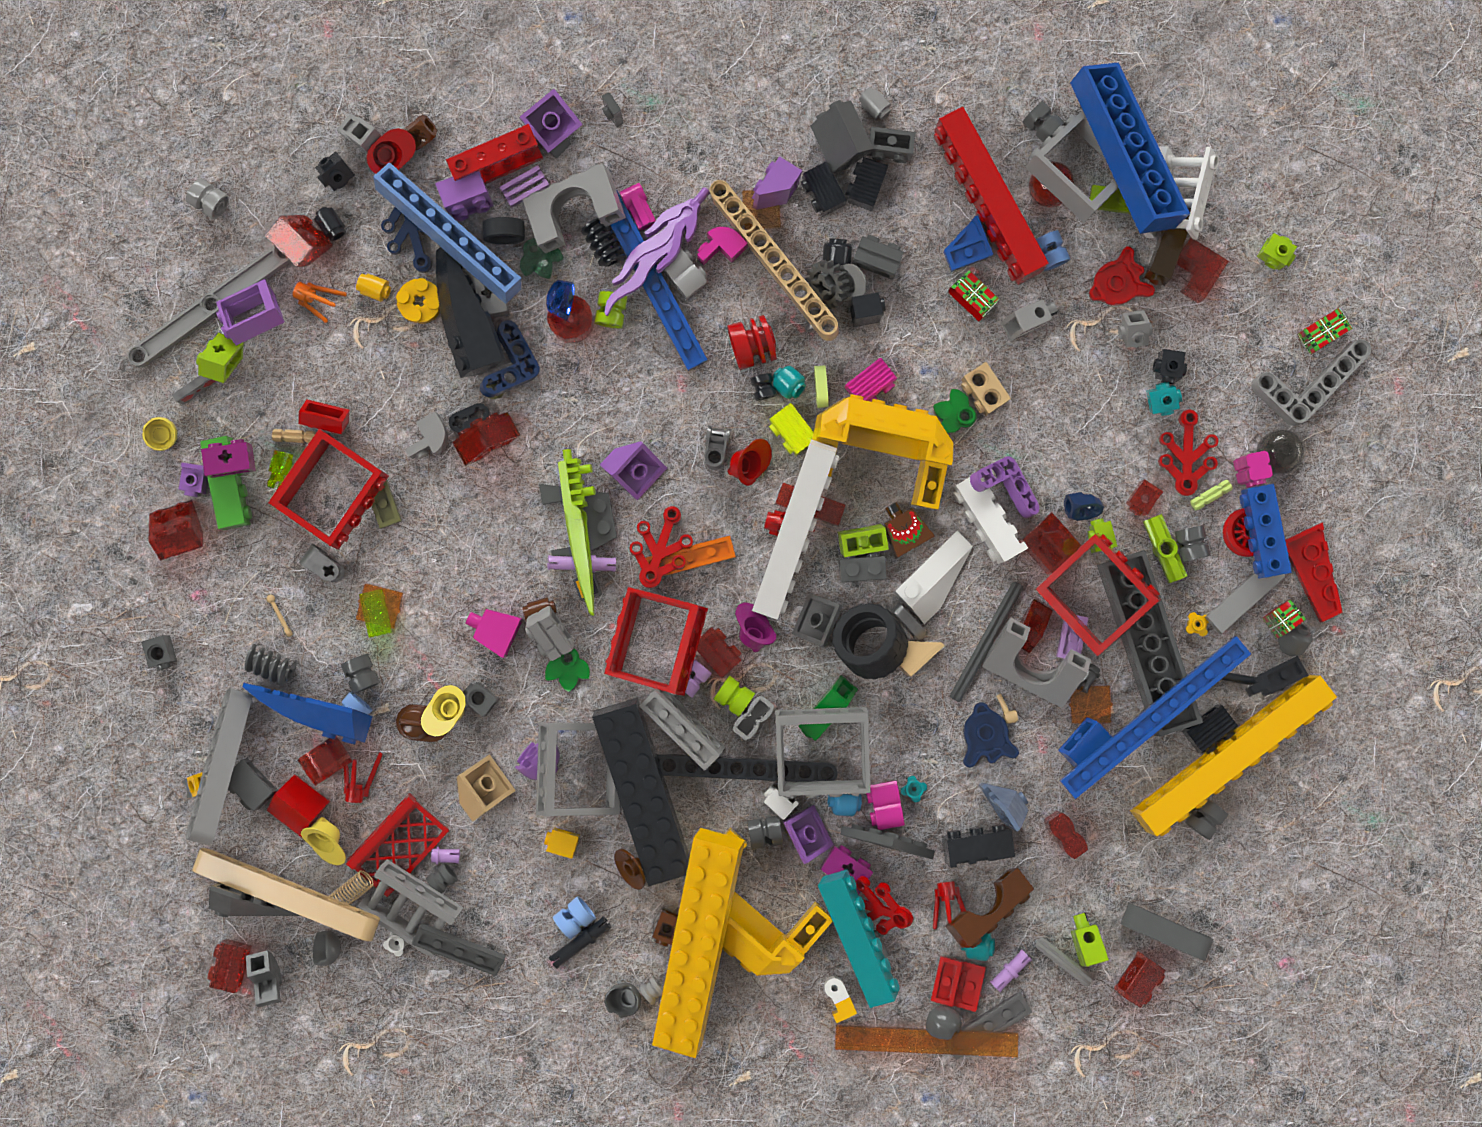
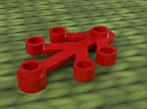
M1191 409L1183 411L1178 419L1180 425L1184 427L1183 450L1175 443L1172 433L1164 432L1159 437L1160 444L1166 446L1182 463L1181 472L1173 464L1171 455L1164 454L1158 459L1159 466L1165 468L1176 480L1175 489L1183 496L1195 493L1198 487L1197 481L1218 465L1216 458L1207 457L1203 460L1202 466L1192 473V464L1207 450L1216 447L1219 439L1216 435L1210 434L1193 451L1194 425L1198 422V414ZM1187 414L1193 416L1192 422L1187 421ZM1164 435H1168V436H1169V438H1170V442H1169V443L1164 442V440H1163V436H1164ZM1208 438L1214 439L1213 445L1208 444ZM1163 457L1168 458V465L1162 463ZM1207 460L1213 461L1212 468L1207 466ZM1185 480L1190 482L1188 489L1183 485Z
M670 506L664 510L663 519L665 523L657 544L650 532V524L647 521H640L637 524V532L643 537L653 556L650 565L643 554V545L640 542H632L629 549L642 569L639 574V580L646 588L657 587L661 582L662 576L675 570H682L686 565L685 558L682 555H676L671 563L659 567L662 559L682 549H690L693 545L692 537L684 534L680 537L679 541L666 547L673 526L681 521V512L677 507ZM675 512L676 516L674 518H670L668 516V513ZM642 525L648 527L644 532L639 529ZM684 539H689L690 544L684 545L682 541ZM639 546L641 549L638 552H634L632 548ZM677 559H681L683 561V564L677 566L675 564V561ZM653 573L655 577L649 580L646 578V575Z
M860 876L855 881L856 889L861 891L868 899H863L865 909L870 911L866 913L867 917H870L872 921L883 915L890 917L889 920L881 919L876 925L878 933L886 935L894 927L904 929L911 926L914 921L912 913L907 908L896 903L889 894L891 889L888 884L884 882L879 883L875 888V895L869 888L870 880L867 877ZM877 896L882 898L889 907L884 906Z

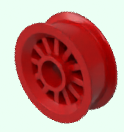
M1242 508L1231 513L1225 520L1223 539L1226 546L1233 553L1243 557H1251L1254 554L1249 549L1248 540L1250 537L1245 533L1244 516L1246 514L1245 509Z

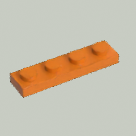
M729 535L692 545L690 549H682L662 559L659 567L671 563L676 555H682L685 558V567L682 570H675L664 576L736 558L731 537ZM653 556L645 557L649 565ZM677 559L675 561V564L677 566H680L683 564V561L681 559ZM648 573L649 580H652L655 575Z

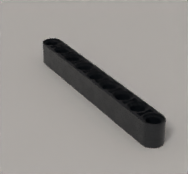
M656 753L663 776L778 781V775L775 771L777 759L719 756L715 760L721 765L719 772L712 773L708 768L704 771L699 765L695 772H689L685 766L687 761L693 760L689 755ZM664 760H674L676 763L675 769L667 771L663 767ZM784 760V765L788 767V773L785 775L786 782L835 781L838 775L836 767L830 762ZM734 762H740L743 765V771L740 774L732 773L730 767ZM757 763L764 764L766 767L765 773L756 775L753 772L754 765ZM806 765L810 767L811 772L809 776L803 778L799 776L798 770L801 766ZM826 766L833 769V775L827 779L821 776V770Z

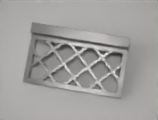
M656 688L640 705L704 771L722 754L721 752L725 747L671 693Z

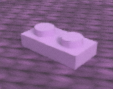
M1076 615L1087 626L1088 617ZM1064 620L1056 657L1063 659L1071 649L1081 654L1084 642Z

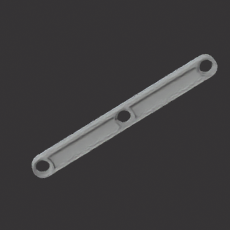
M279 242L133 346L128 352L129 362L137 367L149 365L217 316L218 306L212 311L206 307L210 299L219 301L263 279L267 280L294 260V248L286 242ZM283 247H287L290 250L289 256L285 259L279 257V250ZM143 351L145 354L144 360L136 363L134 360L135 353Z

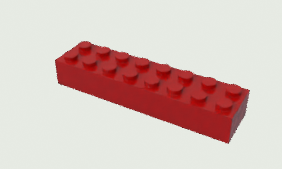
M962 106L939 118L934 131V139L938 146L942 145L946 152L944 157L947 163L953 165L956 171L954 173L956 180L960 185H964L966 198L977 209L976 216H979L981 223L984 222L989 240L992 243L995 242L998 248V257L1007 264L1009 268L1007 272L1010 279L1016 281L1017 285H1020L1042 273L1049 263L964 107Z

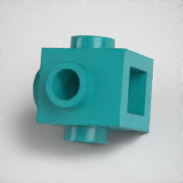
M1169 382L1156 384V388L1146 390L1149 410L1152 414L1161 413V416L1174 414V410L1180 409L1179 403L1182 402L1181 391L1176 389V386L1169 385Z

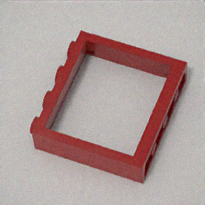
M318 429L268 503L329 546L339 550L344 541H348L349 534L353 528L360 524L364 512L373 505L377 493L384 489L385 486L383 484L389 475L326 432ZM331 444L373 474L334 531L328 536L287 506Z
M1095 533L1035 589L1097 656L1106 651L1161 601L1158 597L1160 593L1152 584L1148 586L1142 580L1144 575L1136 567L1132 569L1126 563L1128 558L1120 550L1116 552L1111 547L1112 541L1104 534L1100 536L1099 533ZM1095 544L1149 600L1103 643L1050 588L1060 576Z
M628 587L625 598L623 597L621 614L617 618V628L611 640V650L609 657L606 659L607 665L604 674L684 696L708 608ZM642 598L689 610L669 685L622 671Z

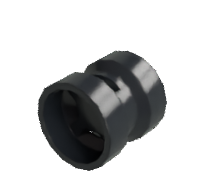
M772 373L750 378L752 386L755 387L754 396L756 401L777 396L776 389L772 386Z

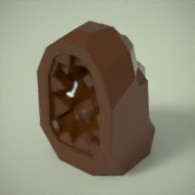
M423 114L404 129L413 136L416 144L415 151L432 141L437 134L434 123L428 116Z

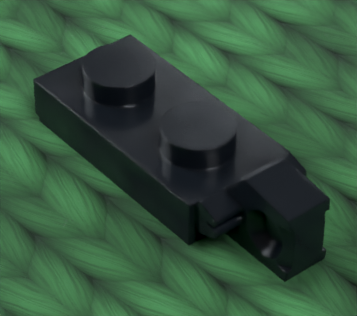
M1296 656L1257 675L1258 677L1254 678L1256 684L1245 690L1249 697L1259 692L1264 697L1309 675L1299 657Z

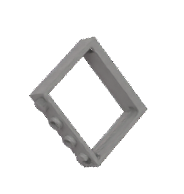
M1082 110L1077 116L1072 114L1064 123L1065 127L1059 126L1052 134L1054 138L1052 139L1049 136L1041 144V150L1037 147L1030 154L1032 160L1025 168L1085 223L1119 188L1115 179L1091 201L1045 157L1073 129L1104 157Z
M867 707L775 710L779 796L793 799L799 795L817 798L820 795L827 794L830 797H840L842 794L859 796V794L870 793ZM860 722L862 780L785 782L783 725Z
M539 722L536 814L542 816L620 815L621 803L608 764L606 807L554 808L557 730H596L594 722Z

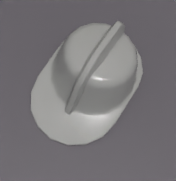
M854 264L840 265L839 270L846 272L844 279H849L846 286L850 288V291L846 292L848 298L843 301L851 300L855 296L864 295L866 292V275Z

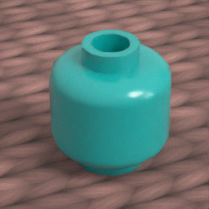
M780 367L773 374V387L783 397L787 399L797 398L805 390V377L794 367Z
M985 933L981 937L982 942L974 948H961V950L965 951L968 959L988 961L990 956H994L995 938H992L990 933Z

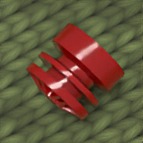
M764 315L758 316L759 327L756 326L754 319L750 318L749 330L745 329L741 321L727 325L739 370L754 367V356L758 355L762 364L766 363L764 354L766 352L770 361L777 360L774 334Z

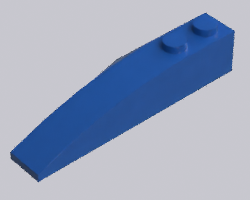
M243 683L242 687L260 702L297 723L322 731L323 737L335 740L336 736L343 737V742L354 745L356 741L364 743L366 741L373 718L371 715L352 708Z

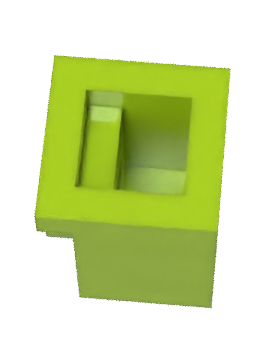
M1103 518L1090 521L1091 526H1089L1088 539L1095 533H1099L1100 536L1104 534L1112 541V548L1118 547L1111 521L1104 522ZM1096 544L1094 548L1090 549L1091 553L1102 551Z

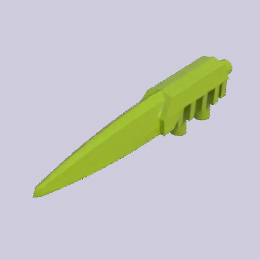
M571 449L562 450L564 460L558 462L567 533L581 591L589 614L594 616V586L587 514L581 509L588 506L585 496L596 494L594 486L583 487L585 482L582 479V474L592 473L593 468L591 464L581 465L580 459L572 458Z

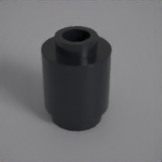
M322 207L316 212L314 220L326 238L336 241L345 235V225L332 207Z

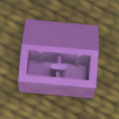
M780 156L776 162L772 161L765 171L766 176L764 180L760 179L753 189L755 191L752 199H754L753 208L758 210L787 204L799 185L802 170Z
M480 171L457 181L450 177L435 183L444 208L458 222L469 218V215L474 213L487 212L490 207L494 206Z

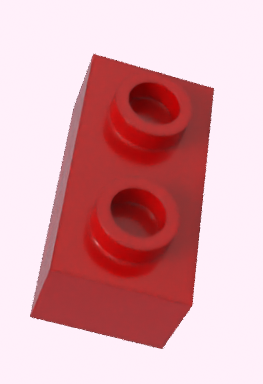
M306 399L299 410L298 424L342 435L349 423L350 410Z

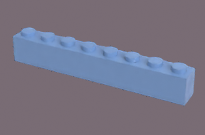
M390 162L373 176L375 190L505 304L521 290V277Z

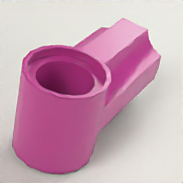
M640 183L619 192L639 231L650 228L656 220L646 202L648 200Z

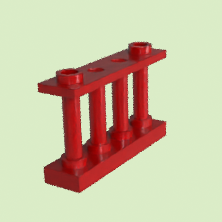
M527 124L445 160L455 181L480 171L484 183L487 184L541 161L543 156L531 127Z

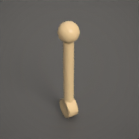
M268 595L266 601L271 603L284 628L285 634L288 637L292 636V631L287 626L275 603L274 595Z

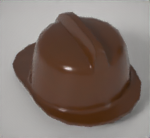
M407 705L397 715L396 727L404 738L415 741L437 742L443 739L446 734L432 736L423 730L421 717L427 707L426 705Z

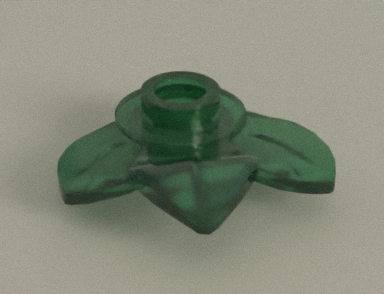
M531 238L523 246L524 256L520 260V269L525 277L535 271L540 277L550 279L553 270L552 262L562 261L564 257L559 248L545 253L537 245L536 239ZM535 245L538 247V250L536 252L530 251V248Z

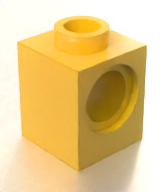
M554 827L552 832L548 831L544 841V845H547L546 852L572 859L575 855L580 834Z

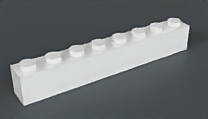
M811 439L752 611L777 620L780 613H785L788 601L785 600L786 594L792 593L796 582L792 580L794 572L799 573L803 560L799 559L801 552L806 553L810 540L806 539L808 531L813 532L817 519L813 518L815 511L821 510L825 499L821 497L823 489L828 490L832 477L828 476L830 468L835 469L839 456L835 455L837 448Z

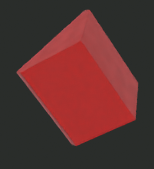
M294 774L274 794L266 811L302 837L301 831L305 828H310L331 801Z

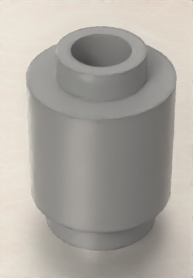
M869 87L859 97L861 106L875 120L879 118L883 120L891 112L889 109L891 103L877 89Z

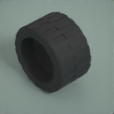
M859 604L856 607L850 608L837 621L833 630L832 644L836 654L855 675L861 676L864 679L874 680L886 677L888 674L896 671L898 666L903 663L904 657H906L908 648L906 632L892 613L879 604ZM874 627L887 628L886 639L876 652L867 656L854 655L855 643L862 633Z

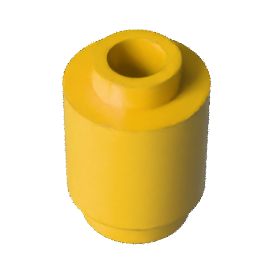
M362 273L357 280L356 290L369 298L382 302L391 293L389 281L367 273L365 275Z

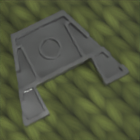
M539 484L543 505L563 502L560 486ZM596 492L595 495L585 496L588 506L581 508L587 514L590 551H594L617 538L609 493ZM571 548L551 550V555L572 557Z

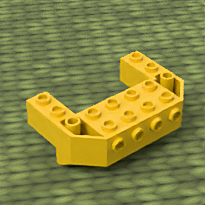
M850 394V397L841 399L817 415L812 440L835 448L840 443L919 460L920 464L911 505L939 509L947 466L952 465L953 442L937 416L929 415V411L922 409L910 411L904 405L894 404L893 407L885 405V401L872 399V402L863 400L864 397ZM830 468L829 477L832 476L833 468Z
M731 827L725 832V835L743 839ZM745 840V843H744V848L747 846V841H746V840ZM734 891L723 950L732 958L735 956L745 970L749 973L752 971L756 976L787 974L805 958L804 954L833 921L830 914L815 901L788 934L785 935Z

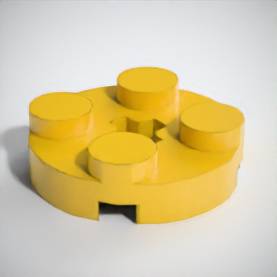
M424 278L413 279L406 282L400 288V291L397 292L398 310L408 321L426 324L433 321L439 315L440 307L437 287L432 282ZM417 296L420 298L425 297L423 300L424 305L421 307L418 304L414 305Z

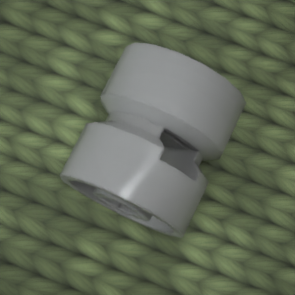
M202 178L197 179L191 185L186 195L187 203L198 210L202 209V213L213 220L219 218L224 213L230 199L227 194L217 188L214 189L212 184Z

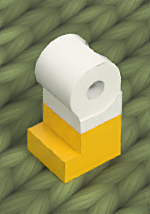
M838 976L828 977L824 982L826 994L832 998L837 1008L832 1011L836 1023H839L857 1014V1011L841 978Z

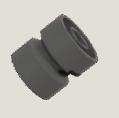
M1041 101L1025 117L1022 123L1031 131L1036 130V136L1044 142L1049 136L1052 138V134L1059 126H1063L1065 122L1057 114L1052 115L1051 108ZM1041 118L1045 120L1043 124L1040 121Z
M1204 525L1175 531L1177 543L1182 545V548L1179 550L1182 562L1211 556L1208 543L1203 541L1206 538Z
M369 654L358 656L341 664L345 677H350L348 684L353 694L380 683L376 671L371 670L373 664Z
M1207 799V803L1198 808L1197 813L1192 812L1185 823L1201 836L1210 840L1217 831L1216 825H1221L1227 818L1228 813Z
M779 816L766 817L765 821H762L760 818L747 820L752 849L764 848L766 844H769L771 847L783 845Z

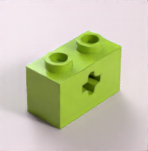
M218 333L213 340H209L206 349L197 356L198 375L224 383L243 359L244 342L235 345L231 338L227 339L224 334Z
M882 524L837 532L840 553L844 557L889 550L886 528Z

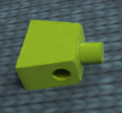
M1086 912L1074 915L1073 919L1077 929L1072 930L1071 935L1080 966L1087 967L1109 961L1097 925L1089 924ZM1085 933L1089 934L1088 942H1085L1083 939Z

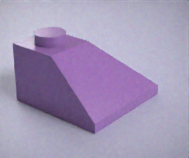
M641 441L615 448L600 464L636 500L667 469Z

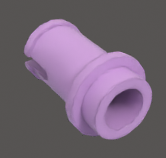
M439 847L432 849L431 862H436V865L439 863L459 864L460 849H440Z

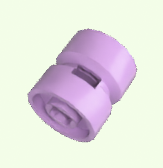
M694 659L691 673L695 672L696 675L693 679L689 677L685 692L692 698L700 689L699 684L705 683L712 674L696 659Z

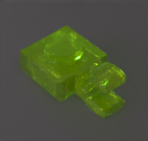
M274 450L268 470L272 473L267 481V487L274 489L277 481L278 487L284 480V475L287 476L292 467L293 454Z

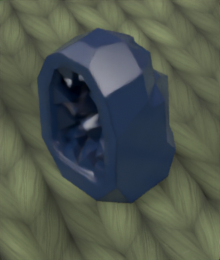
M1072 493L1067 494L1064 499L1065 512L1068 518L1072 520H1089L1098 517L1104 510L1103 502L1092 494Z

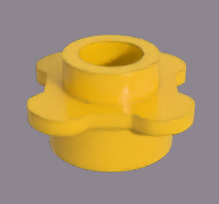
M1191 612L1188 615L1186 632L1188 634L1197 633L1201 637L1206 636L1208 633L1207 624L1209 623L1205 618L1206 615L1200 616L1195 612Z

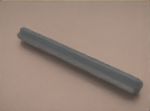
M1013 582L950 694V698L960 702L1021 594L1023 590L1021 584Z

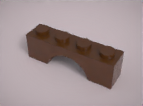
M1018 867L1008 869L993 883L996 897L994 905L989 912L980 916L970 911H963L952 919V923H948L945 926L961 948H974L982 942L981 937L985 933L993 932L999 926L997 923L1002 918L1006 919L1014 913L1013 908L1018 903L1021 905L1030 898L1029 894L1034 888Z

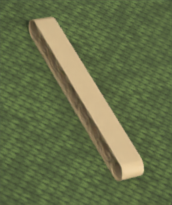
M723 180L714 181L710 186V194L716 207L736 232L745 239L748 247L819 336L826 341L834 340L838 336L839 328L833 314L728 183ZM719 190L726 191L723 196L715 195ZM732 207L739 208L736 213L729 212V209ZM746 223L753 225L749 230L742 229V226ZM759 240L766 241V244L762 247L755 245ZM771 257H778L780 259L775 264L768 262ZM789 273L793 275V278L785 281L782 279V276ZM800 290L807 292L803 298H799L795 294ZM817 307L821 311L817 315H812L809 313V310ZM831 324L834 326V329L831 332H825L823 327Z
M199 849L192 869L193 872L364 941H373L380 921V917L211 849Z

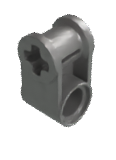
M708 425L705 443V464L709 469L718 470L723 466L726 448H728L730 428L723 430L712 428V426ZM716 453L720 455L721 460L713 464L708 460L709 456Z
M311 544L299 561L303 567L325 581L338 582L345 574L344 567L314 544ZM330 568H333L334 575H331Z

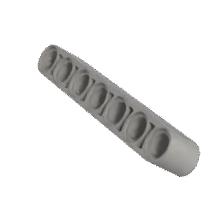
M228 688L224 695L187 827L186 840L210 846L215 838L251 706V694Z

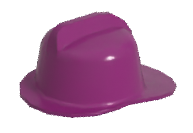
M744 602L739 604L735 610L736 619L740 625L739 638L745 646L751 648L756 653L765 645L773 644L776 640V633L765 615L752 611L754 604Z

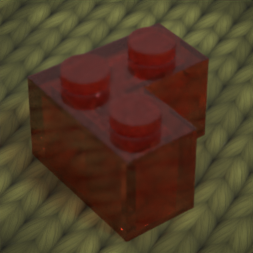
M1191 237L1184 243L1177 261V265L1191 273L1180 292L1193 301L1200 303L1207 297L1229 261Z
M496 412L489 415L486 420L478 418L471 422V427L459 432V437L452 443L466 466L482 460L493 450L509 445L520 436V433L508 412L500 415Z

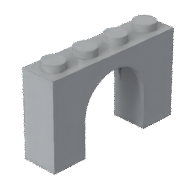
M603 163L593 165L580 174H573L568 179L560 183H553L548 188L540 192H533L529 197L523 199L537 245L545 253L566 245L559 226L558 217L562 206L575 196L590 197L598 219L605 226L626 218L611 173Z
M1010 617L988 651L982 667L1063 708L1087 675L1091 659L1071 649L1061 664L1053 670L1038 671L1028 667L1022 662L1018 653L1027 641L1030 627Z

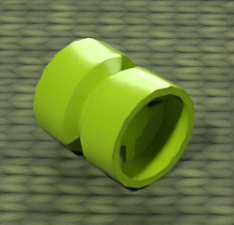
M600 291L597 302L600 309L596 310L594 323L607 328H623L625 316L622 311L626 310L628 297L624 296L613 305L609 315L606 316L604 313L606 302L613 292Z
M729 675L713 700L722 706L729 705V711L739 717L755 693L747 687L740 688V683Z

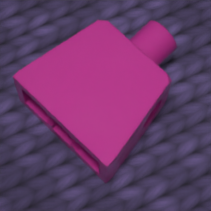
M486 609L483 616L470 612L465 624L476 629L473 635L476 641L498 656L506 658L523 619Z

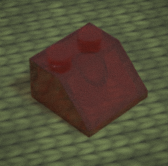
M1138 951L1113 989L1125 999L1141 1008L1143 1004L1146 1005L1151 1000V992L1155 986H1159L1163 982L1166 970Z

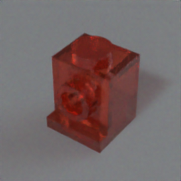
M1144 479L1138 483L1125 504L1130 506L1129 510L1138 516L1142 514L1144 516L1150 512L1164 491ZM1142 495L1148 497L1147 503L1142 502Z

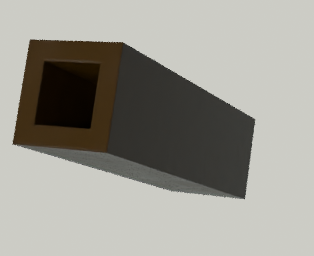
M1175 228L1161 231L1144 276L1152 284L1165 286L1170 281L1188 234L1186 229Z

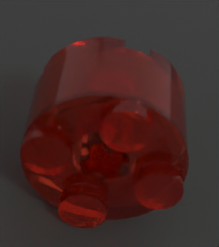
M565 294L556 298L550 305L547 321L553 334L564 343H578L586 339L593 331V313L589 304L581 297ZM569 315H572L574 322L570 323L568 321Z
M337 736L335 740L327 739L324 741L325 743L316 746L297 760L315 786L353 761Z

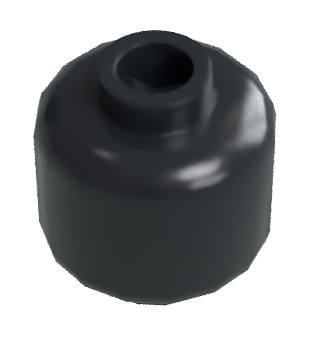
M829 239V242L824 244L823 260L826 259L827 262L833 260L834 266L837 264H851L852 246L847 243V239Z

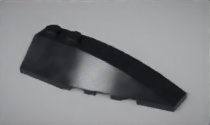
M440 247L436 250V282L440 313L448 346L453 354L460 378L481 375L504 361L505 356L489 312L484 311L480 305L482 302L480 295L475 294L470 286L473 283L469 275L463 273V266Z

